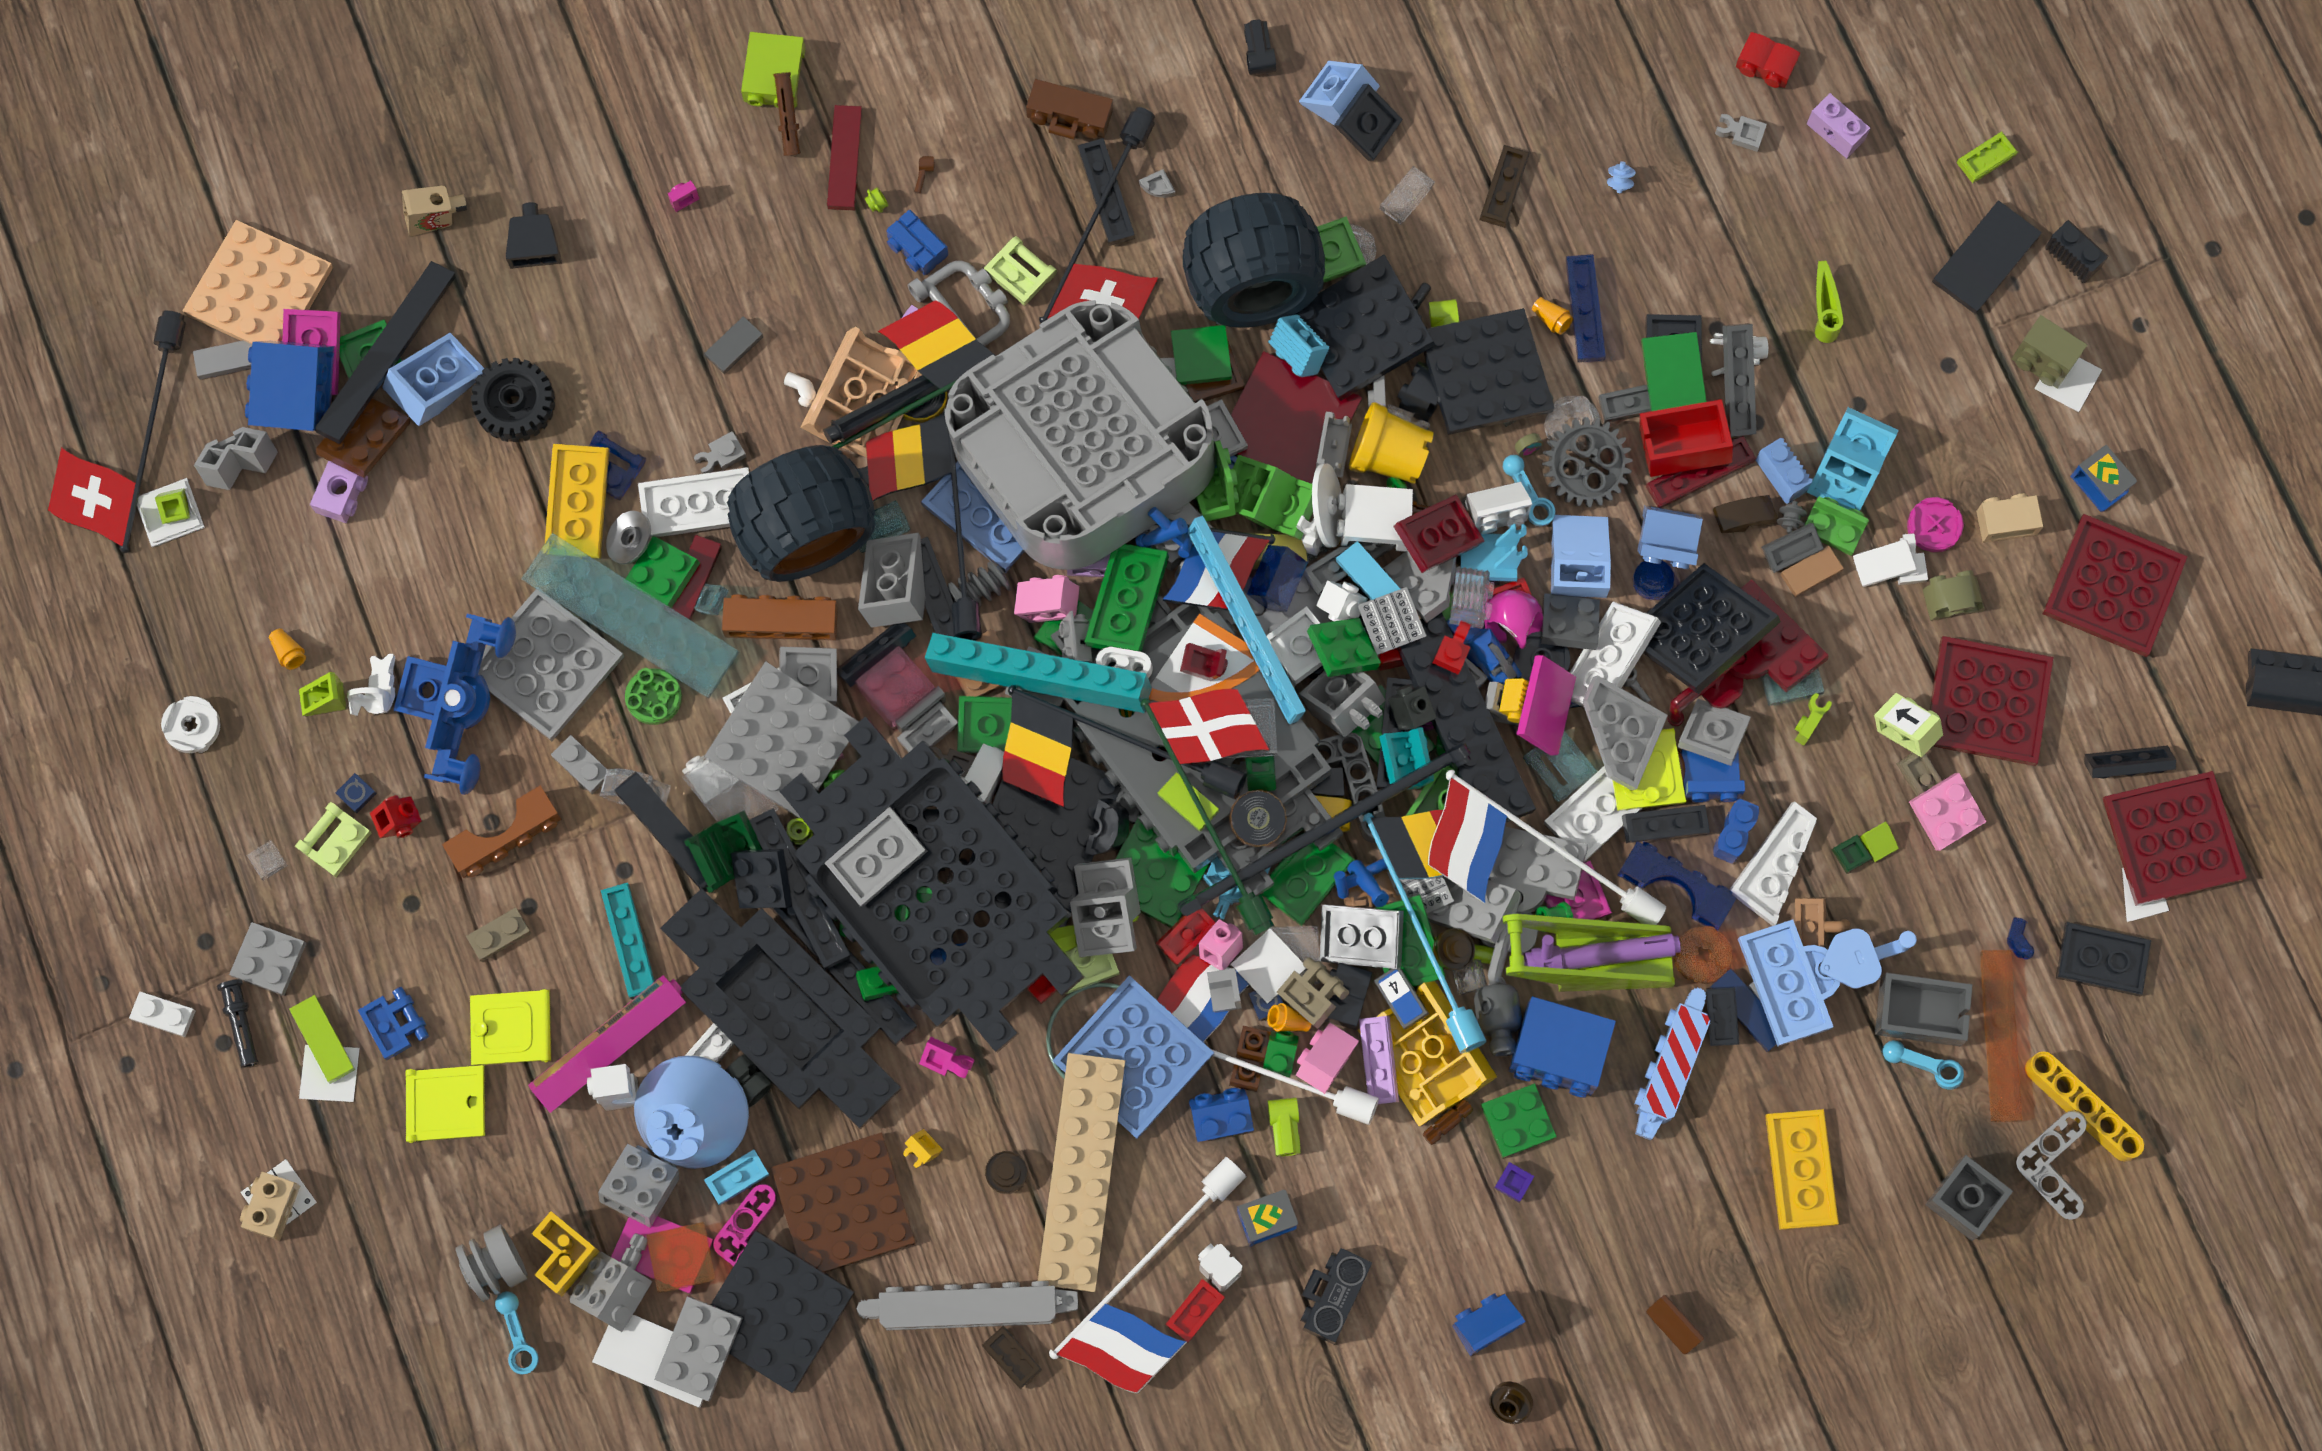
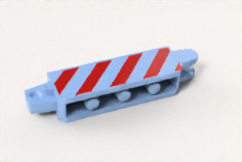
M1701 988L1691 990L1684 1005L1680 1003L1676 1010L1670 1009L1665 1021V1025L1669 1026L1666 1036L1660 1035L1655 1047V1051L1659 1052L1655 1063L1650 1062L1645 1074V1078L1649 1079L1646 1089L1640 1088L1634 1104L1639 1105L1636 1112L1639 1114L1635 1134L1645 1139L1652 1140L1661 1123H1667L1675 1116L1710 1024L1708 1015L1702 1012L1707 995H1705L1706 992Z

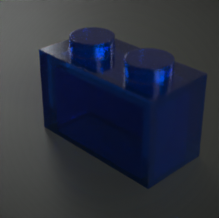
M1268 545L1257 572L1252 579L1247 595L1267 610L1287 612L1308 562L1287 546Z

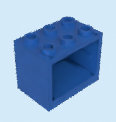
M272 340L253 341L248 351L251 374L248 375L246 383L247 390L250 391L249 402H247L245 407L248 425L315 431V427L331 405L334 346Z
M1532 996L1525 1009L1516 1042V1049L1513 1053L1508 1072L1514 1073V1077L1519 1080L1529 1082L1532 1078L1542 1081L1541 1085L1546 1088L1558 1090V1087L1569 1089V1093L1577 1097L1586 1098V1095L1592 1096L1600 1081L1616 1021Z

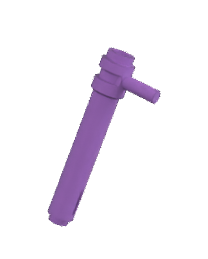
M1664 934L1560 948L1559 945L1553 946L1554 938L1551 935H1545L1542 939V949L1534 948L1531 949V952H1525L1524 961L1525 966L1561 969L1603 966L1675 956V953H1680V941L1678 936Z

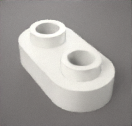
M1107 647L1101 650L1096 657V664L1108 666L1109 663L1116 662L1115 668L1135 671L1137 667H1143V670L1140 672L1146 673L1148 678L1153 671L1149 656L1143 652Z

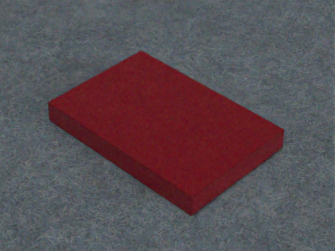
M1456 494L1397 522L1393 526L1421 573L1431 570L1485 542Z

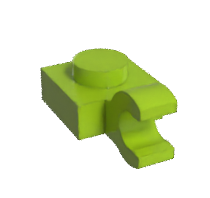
M1817 693L1809 700V717L1807 718L1803 715L1795 727V730L1799 732L1795 741L1803 746L1832 704V702L1828 701L1825 707H1818L1816 700L1819 694Z

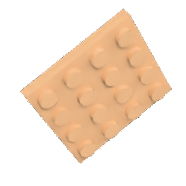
M236 220L184 307L183 313L194 320L250 344L253 341H282L283 309L309 310L332 271L333 265L326 260Z

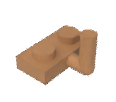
M1795 898V926L1803 946L1816 945L1826 948V932L1840 933L1849 929L1850 922L1847 919L1826 921V898Z

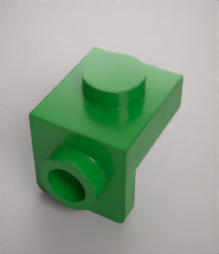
M1272 1030L1263 1068L1290 1078L1299 1036L1294 1035L1291 1031L1277 1032Z

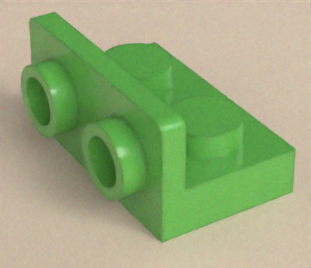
M1819 496L1805 525L1809 523L1814 524L1822 543L1852 556L1869 519L1856 509L1848 510L1840 506L1836 500L1830 497L1822 498Z

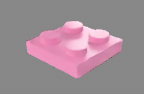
M1954 773L1909 801L1935 850H1942L1986 822L1960 773Z

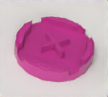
M1939 497L1926 498L1920 501L1911 510L1907 520L1908 534L1914 533L1916 545L1923 550L1933 553L1943 552L1953 547L1961 537L1964 527L1960 511H1957L1949 500Z

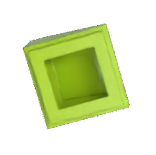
M185 488L163 492L155 497L162 524L190 518Z
M1887 822L1878 825L1860 837L1874 863L1899 849Z

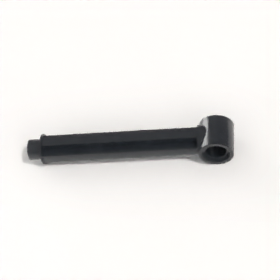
M921 375L836 421L831 420V426L823 429L824 435L830 444L838 440L844 442L846 438L918 401L939 388Z

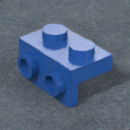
M1229 1088L1220 1094L1211 1095L1204 1093L1197 1095L1195 1099L1189 1100L1197 1142L1254 1131L1249 1100L1245 1089Z

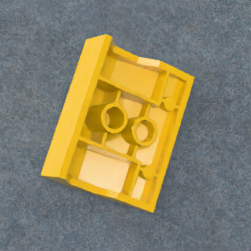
M1436 981L1423 983L1417 989L1416 993L1429 1012V1015L1408 1029H1403L1391 1008L1377 1016L1390 1017L1398 1095L1419 1127L1497 1078V1075L1479 1048L1466 1053L1459 1052L1446 1023V1020L1450 1018L1449 1013L1453 1009Z

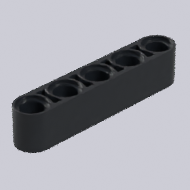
M635 771L614 789L615 793L698 888H702L707 893L708 885L689 846H686L684 843L686 839L693 835Z

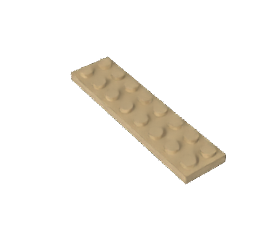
M1068 1053L1038 1281H1049V1286L1090 1292L1096 1291L1125 1060Z

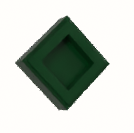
M1858 835L1832 849L1846 874L1872 859Z

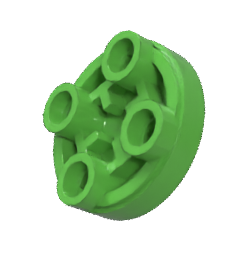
M643 668L639 670L629 681L625 691V703L632 716L638 721L649 725H658L669 721L676 715L682 702V692L677 680L670 673L662 669Z

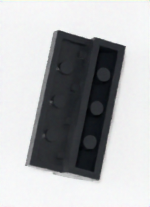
M2250 649L2248 653L2249 678L2246 682L2247 706L2322 716L2321 657Z

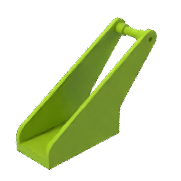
M1509 914L1502 917L1503 923L1507 924L1511 943L1510 967L1506 968V975L1558 984L1559 992L1671 988L1675 985L1672 957L1579 969L1525 966L1521 949L1522 927L1556 934V946L1559 945L1560 948L1671 934V927L1527 914Z

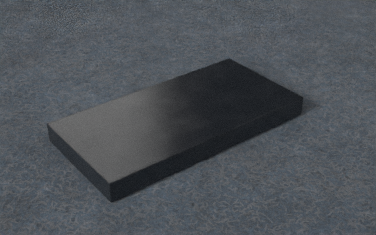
M1998 200L1933 278L1932 283L1976 314L2040 237L2042 232Z

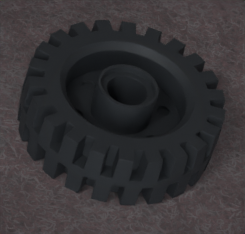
M505 358L502 359L500 364L497 361L491 363L492 367L490 369L484 368L482 370L483 375L477 376L475 379L476 385H473L471 390L473 393L471 395L472 408L478 422L491 436L496 439L499 437L502 441L508 442V439H511L513 442H519L520 438H523L525 441L530 439L532 434L537 436L540 433V428L545 429L547 427L548 419L551 420L553 417L552 410H555V395L549 379L537 365H532L530 361L525 359L522 362L519 358H513V361ZM512 396L520 397L514 404L507 403L508 399Z

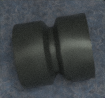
M744 1054L731 1063L725 1071L732 1078L735 1077L745 1093L748 1108H751L771 1090L774 1084L763 1072H757V1066Z

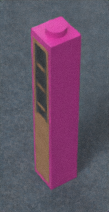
M661 976L533 1080L528 1086L549 1113L587 1084V1078L592 1077L591 1069L609 1066L686 1002L680 996L683 993L680 985L674 978L669 982L664 976Z

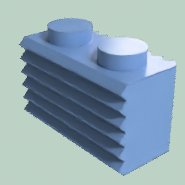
M1779 438L1760 450L1756 462L1784 502L1789 504L1807 493L1813 479L1809 478V474H1806L1803 465H1799L1800 461L1796 460L1797 456H1793L1794 452L1790 451L1791 447H1787L1784 438Z

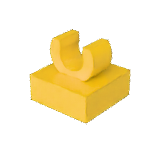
M923 1129L913 1134L905 1142L908 1148L905 1149L903 1155L906 1157L914 1153L918 1160L913 1166L917 1168L936 1158L943 1149Z

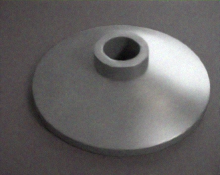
M628 511L620 515L613 522L606 539L607 553L613 561L619 564H629L636 561L645 552L651 538L649 519L639 511Z

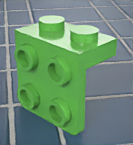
M1220 440L1214 441L1216 468L1213 477L1207 487L1196 497L1201 516L1203 515L1205 521L1236 515L1235 503H1239L1237 489L1233 487L1238 485L1234 468H1229L1228 465L1231 464L1228 448L1223 449Z

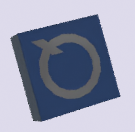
M356 773L335 792L356 814L377 794Z
M1256 991L1248 994L1258 1021L1267 1018L1268 1012L1273 1005L1283 1003L1279 994L1268 1004Z

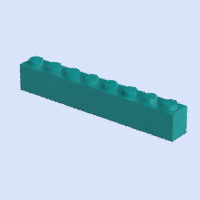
M936 633L932 634L925 655V660L930 670L934 673L1006 687L1016 685L1017 689L1145 713L1146 709L1144 706L1141 707L1140 703L1145 698L1149 699L1152 690L1146 673Z

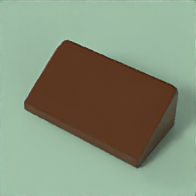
M1667 1295L1660 1297L1647 1309L1646 1313L1683 1354H1687L1704 1340V1336Z

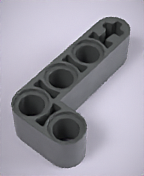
M1351 732L1346 737L1336 735L1319 741V751H1327L1330 755V758L1325 760L1331 768H1343V776L1350 800L1353 802L1352 805L1359 802V797L1364 795L1370 796L1378 791L1360 736ZM1346 743H1352L1357 747V751L1347 753L1343 750L1342 746ZM1359 769L1364 772L1365 777L1357 780L1350 775V772ZM1382 804L1356 818L1362 837L1371 843L1376 841L1367 822H1363V816L1370 813L1374 817H1385Z

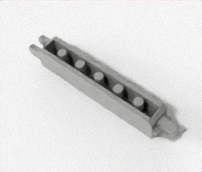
M1049 1281L1031 1282L1032 1287H1020L1019 1282L1002 1283V1288H991L989 1283L973 1284V1289H962V1285L954 1284L944 1285V1290L932 1291V1286H916L915 1291L903 1292V1287H887L885 1293H879V1299L861 1300V1302H858L859 1304L856 1309L859 1316L863 1317V1319H880V1324L887 1331L1051 1324L1056 1319V1314L1077 1311L1078 1296L1075 1291L1057 1290L1055 1286H1049Z

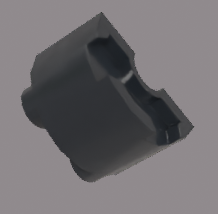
M1418 361L1411 373L1414 377L1410 385L1405 383L1397 398L1401 399L1398 409L1427 425L1439 403L1427 363Z
M1111 798L1099 799L1094 819L1099 822V831L1096 834L1089 835L1084 854L1097 855L1118 850L1129 834L1130 822L1127 809Z

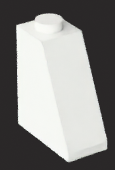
M983 744L965 779L968 783L972 780L982 791L980 797L987 804L989 802L992 803L1003 777L1004 752L999 748Z

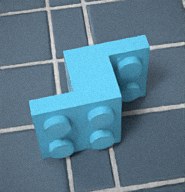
M1848 407L1807 493L1816 497H1830L1848 510L1856 509L1860 511L1899 430Z

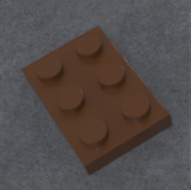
M372 398L341 444L325 437L316 447V453L318 456L365 478L410 424V417Z

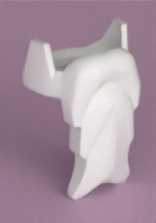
M388 654L382 660L376 656H371L372 674L369 677L368 687L355 688L347 692L350 714L358 716L361 706L372 714H383L390 710L395 698V688L393 687L395 678L393 675L394 654Z

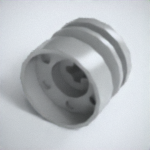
M501 1224L484 1232L486 1247L481 1248L475 1239L469 1240L472 1254L469 1253L463 1244L456 1247L461 1272L469 1287L482 1302L490 1299L487 1285H489L495 1295L501 1293L498 1282L500 1278H503L511 1288L528 1279L523 1261L512 1239Z

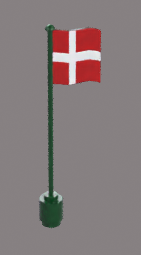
M1238 689L1212 690L1174 701L1150 703L1151 700L1145 698L1141 701L1140 705L1145 707L1243 896L1238 899L1240 905L1236 906V909L1247 930H1251L1253 935L1256 936L1274 926L1271 920L1273 916L1261 894L1255 896L1254 892L1247 893L1181 764L1209 762L1245 751L1269 750Z

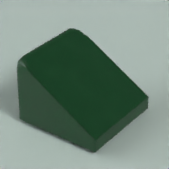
M1274 756L1246 757L1248 791L1276 790Z

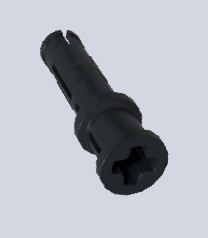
M234 979L218 984L217 990L221 991L225 1006L222 1009L223 1014L229 1017L241 1063L240 1066L241 1068H246L259 1064V1061L257 1060L246 1015L249 1005L244 1001L241 989L243 981L242 979ZM230 992H233V994H234V998H235V1001H234V1002L232 1001V997H231V993H230ZM239 1028H242L247 1049H244Z

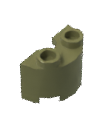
M1972 570L1956 574L1957 577L1946 579L1945 575L1929 579L1930 585L1923 589V594L1930 621L1950 618L1956 614H1972L1985 610L1977 577L1974 576Z

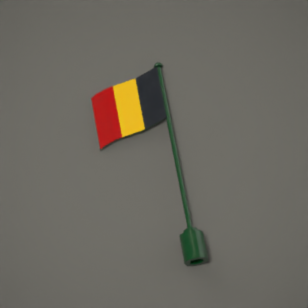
M937 300L880 329L878 332L893 342L915 369L939 389L832 447L839 449L950 390L966 371L989 356L994 355L996 357V355L977 341L958 317Z

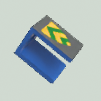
M2107 445L2079 464L2070 476L2100 512H2104L2129 492L2128 489L2137 482L2136 478Z
M1286 1190L1278 1191L1237 1207V1213L1249 1246L1294 1231L1298 1225Z

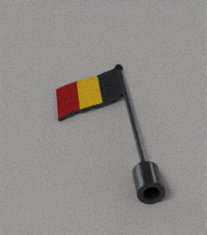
M944 410L942 415L924 423L886 432L866 442L869 490L874 502L891 493L924 486L951 474L962 598H959L951 606L954 637L976 641L982 637L980 606L977 601L967 597L955 452L946 424Z
M1011 685L1008 688V693L1012 696L1011 724L1003 755L1002 770L1003 781L1065 807L1064 786L1073 747L1074 719L1172 760L1169 753L1018 690L1016 685ZM1216 760L1211 764L1207 763L1204 768L1194 763L1181 764L1200 772L1201 779L1204 780V787L1235 800L1240 795L1247 777L1246 773Z

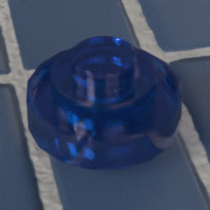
M1661 560V564L1641 562L1635 569L1632 578L1633 587L1636 592L1649 600H1660L1671 591L1675 580L1674 572L1663 560Z

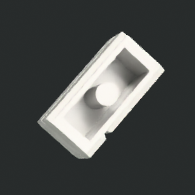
M1209 1244L1198 1255V1260L1200 1261L1199 1271L1208 1280L1212 1279L1211 1283L1220 1293L1225 1292L1241 1276L1242 1265L1234 1257H1230V1252L1222 1244H1217L1215 1247Z

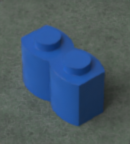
M1738 799L1725 818L1724 829L1714 844V857L1731 864L1737 861L1746 848L1749 832L1757 822L1759 806L1743 799Z

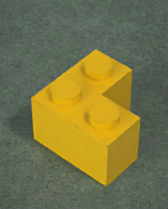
M552 1211L549 1212L532 1233L553 1251V1254L535 1276L555 1293L563 1297L588 1267L590 1261L600 1251Z

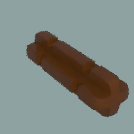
M1465 1099L1461 1100L1455 1105V1109L1449 1110L1434 1123V1127L1430 1126L1423 1133L1425 1140L1429 1144L1434 1145L1441 1139V1135H1446L1462 1121L1461 1118H1466L1470 1115L1473 1108Z

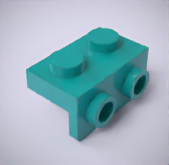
M1417 727L1408 732L1385 733L1379 737L1390 784L1430 762L1427 739L1424 736L1422 727ZM1431 775L1406 790L1420 789L1433 782L1434 776Z

